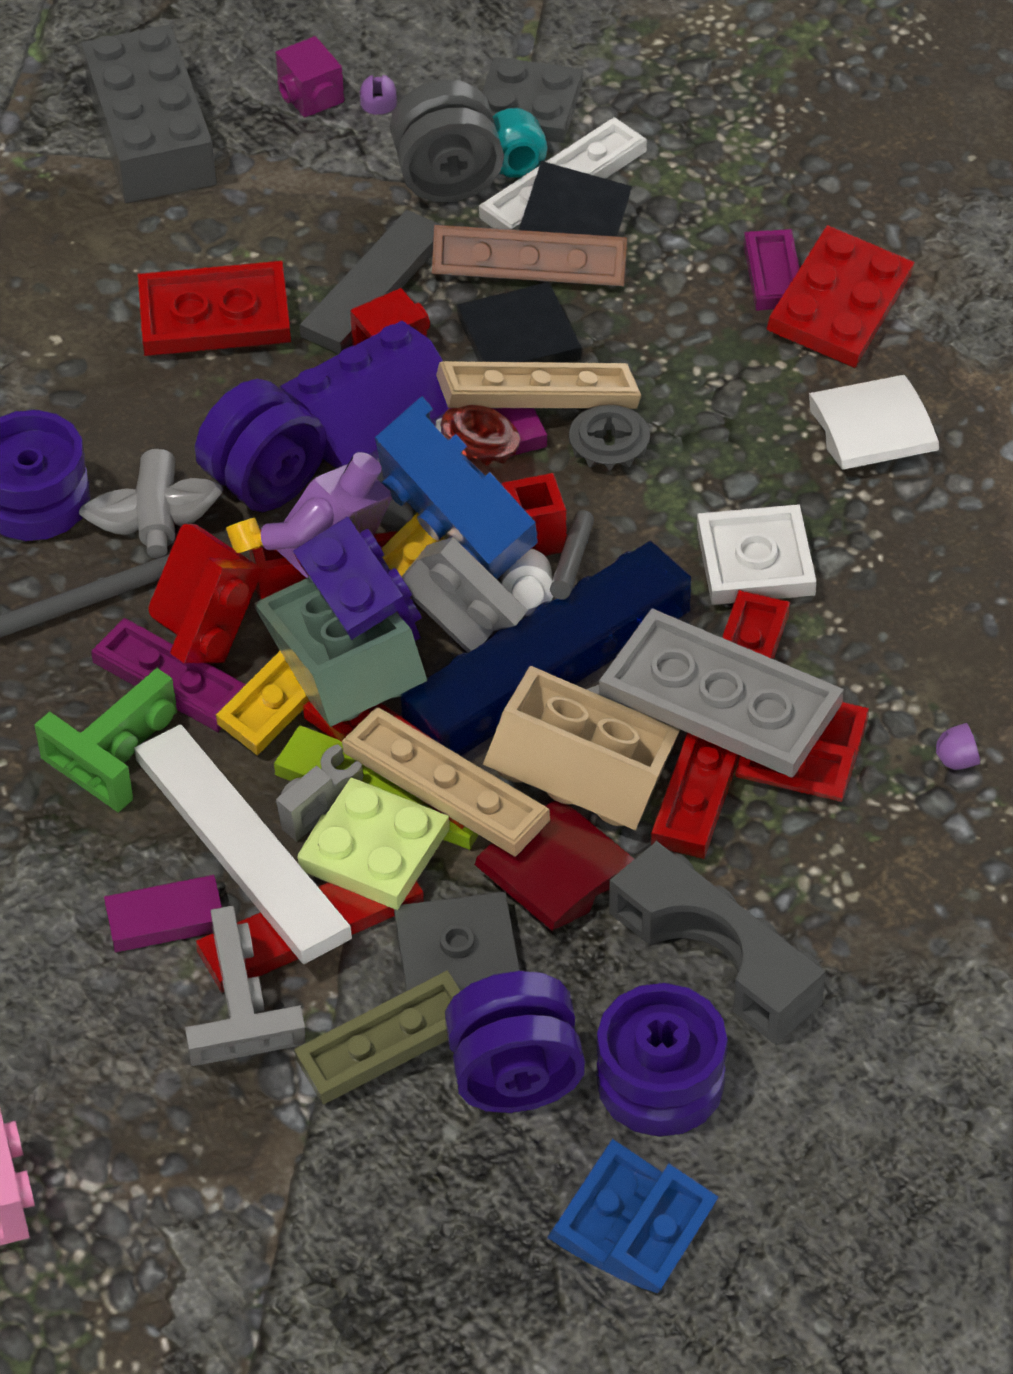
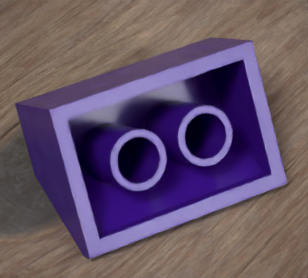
M404 321L383 328L378 334L355 346L345 348L337 356L314 368L304 370L296 378L280 386V389L290 397L294 404L304 407L318 418L325 427L327 444L323 459L336 469L347 465L352 456L358 452L367 453L378 459L379 455L375 437L421 396L433 408L429 413L431 422L435 427L437 426L436 421L446 415L459 414L468 409L448 408L436 377L439 362H443L441 356L429 338Z

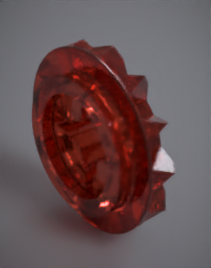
M466 405L460 408H449L444 413L440 423L441 433L447 440H450L457 434L467 446L461 453L466 455L468 460H480L485 466H489L492 461L506 464L509 457L516 454L520 443V435L514 424L499 412L485 406Z

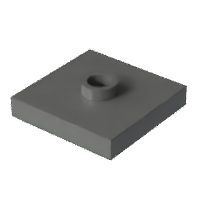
M505 891L404 904L398 910L394 909L406 991L446 970L449 971L460 990H463L471 983L494 974L520 971Z

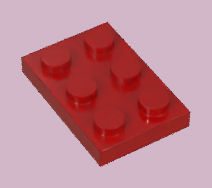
M827 225L769 316L766 330L856 368L909 280L915 262Z
M283 260L138 274L144 356L291 342Z

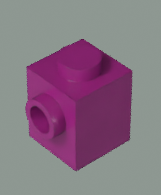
M316 36L275 51L279 92L284 101L288 104L292 103L304 118L344 102L342 66Z

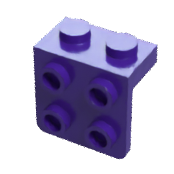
M347 516L293 550L297 561L351 640L395 612L411 628L414 640L417 641L421 638L415 622L422 617L410 598L412 593L396 568L389 569L382 558L385 555L368 528L359 533Z

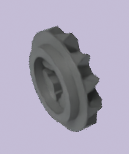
M602 405L590 408L574 419L569 430V443L572 445L574 457L585 458L589 468L598 464H605L610 472L615 464H622L630 468L634 458L645 457L647 445L650 443V431L646 421L635 411L617 405ZM607 430H612V436L615 439L614 445H605L604 436H607Z

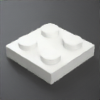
M800 504L697 514V531L712 605L734 603L739 590L775 599L815 596L817 581Z

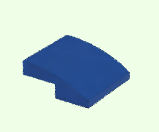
M612 1139L547 1238L585 1262L625 1282L658 1294L719 1197L668 1163L663 1172H661Z

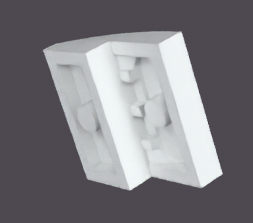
M905 375L809 393L810 412L826 431L827 450L842 470L939 450V441L928 413Z

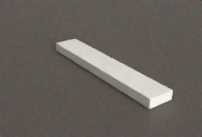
M181 724L134 747L136 761L303 965L352 939L349 923Z

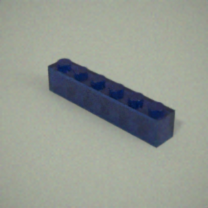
M651 540L634 551L625 552L605 569L593 576L581 579L572 588L568 598H556L553 601L542 603L532 614L519 621L516 626L500 629L487 642L469 653L458 655L448 666L428 677L426 682L402 693V718L439 744L462 756L494 736L505 707L530 666L576 684L614 660L651 609L676 619L690 612L691 576Z

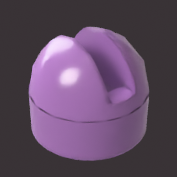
M370 75L363 81L360 89L362 109L370 114L382 115L391 112L396 107L397 92L393 81L389 77L382 75V77L374 78V75ZM373 94H382V96H373Z
M967 723L951 727L940 735L936 743V753L945 766L954 770H960L980 764L976 742Z

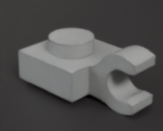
M334 745L323 753L321 769L316 765L302 778L293 779L285 786L281 795L276 799L281 828L296 842L315 827L322 814H327L351 777L360 781L364 777L362 764L359 761L354 762L345 770L335 769L344 761L343 749L339 745Z

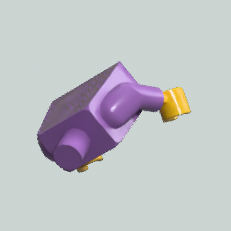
M355 453L347 465L312 480L284 522L265 524L261 532L255 517L226 527L233 549L237 553L263 546L267 550H277L300 573L308 578L293 553V550L347 516L359 533L368 528L374 536L392 499L391 492L377 479L382 469L380 463L367 453Z

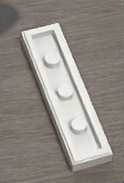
M613 117L546 162L606 179L645 153L647 139ZM539 166L480 204L479 218L495 229L519 230Z

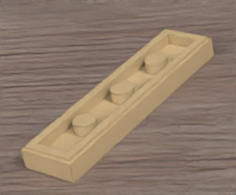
M439 362L436 374L448 408H593L602 405H617L629 409H637L641 398V393L626 363Z
M376 707L342 740L343 752L346 755L359 761L364 766L515 857L550 821L549 808L379 707Z

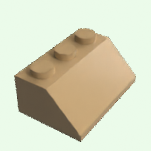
M530 666L503 711L483 765L496 770L506 780L524 782L543 790L557 802L575 804L594 812L606 823L615 826H626L636 830L680 729Z

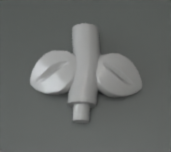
M151 449L143 453L140 458L136 489H120L107 492L81 506L79 514L94 525L115 534L127 535L139 529V539L147 546V555L158 559L166 556L167 546L175 540V525L182 526L197 521L222 494L223 488L215 481L200 478H189L173 484L176 463L174 455L164 449Z

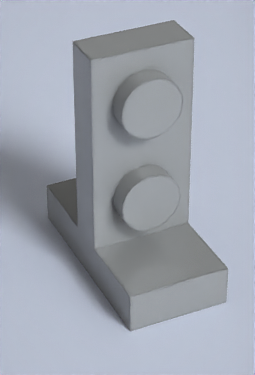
M234 906L212 909V929L230 1019L185 1027L191 1066L305 1044V1025L301 1005L254 1014L255 1012L264 1011V1003L259 978H247L244 958L254 957L248 923L237 925Z

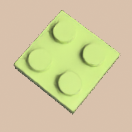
M351 777L298 855V864L307 874L398 910L450 830L449 816Z

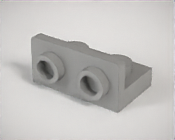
M454 537L427 545L402 575L412 593L410 598L468 653L477 652L493 631L516 626L528 611Z

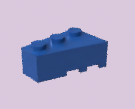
M421 396L375 437L384 478L381 483L391 492L392 499L398 505L403 506L407 502L419 514L417 517L418 522L433 539L438 541L442 537L444 539L454 537L488 572L498 579L538 543L536 523L491 472L485 476L461 453L467 446L457 434L450 440L443 436L431 422L429 412L433 408Z

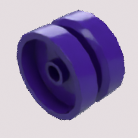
M257 378L240 383L225 393L210 409L199 428L196 439V462L205 473L220 485L226 486L249 509L266 512L281 507L297 496L312 479L323 458L327 444L326 431L318 418L301 405L294 404L290 397L271 381Z
M40 410L15 411L0 417V534L4 537L22 541L49 539L67 532L83 518L79 514L81 506L90 501V485L85 467L82 437L71 422L58 414Z
M528 971L494 974L471 983L452 998L445 1010V1025L450 1050L454 1053L453 1062L458 1093L471 1106L487 1112L501 1113L537 1109L558 1101L575 1089L585 1074V1059L580 1037L575 1031V1014L570 992L560 980L544 973Z
M658 983L641 985L618 996L605 1010L597 1032L598 1060L596 1080L600 1101L613 1119L634 1132L662 1137L684 1134L705 1123L718 1108L725 1085V1060L728 1039L724 1020L710 1000L687 987Z

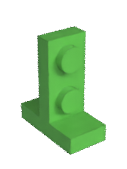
M156 668L81 733L49 711L34 724L41 759L119 813L133 800L129 769L124 762L135 752L134 747L143 743L155 731L164 729L177 713L173 679Z

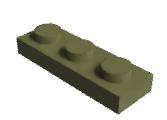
M448 970L294 1049L298 1064L323 1105L448 1040L445 1010L452 998L461 991Z

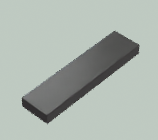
M406 210L300 324L301 337L338 354L345 348H348L352 344L350 310L377 297L403 288L433 255L434 225L441 224Z

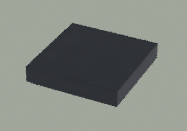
M541 161L519 230L618 236L632 186Z
M550 282L457 304L458 319L478 362L568 363L581 359V345Z

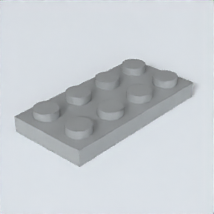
M655 609L649 611L599 680L600 695L792 778L843 703L844 689Z

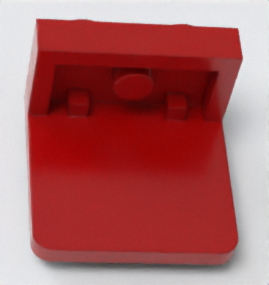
M184 524L181 526L150 601L149 614L153 619L177 634L170 654L184 664L225 663L263 568L242 554L235 552L233 548L196 524Z

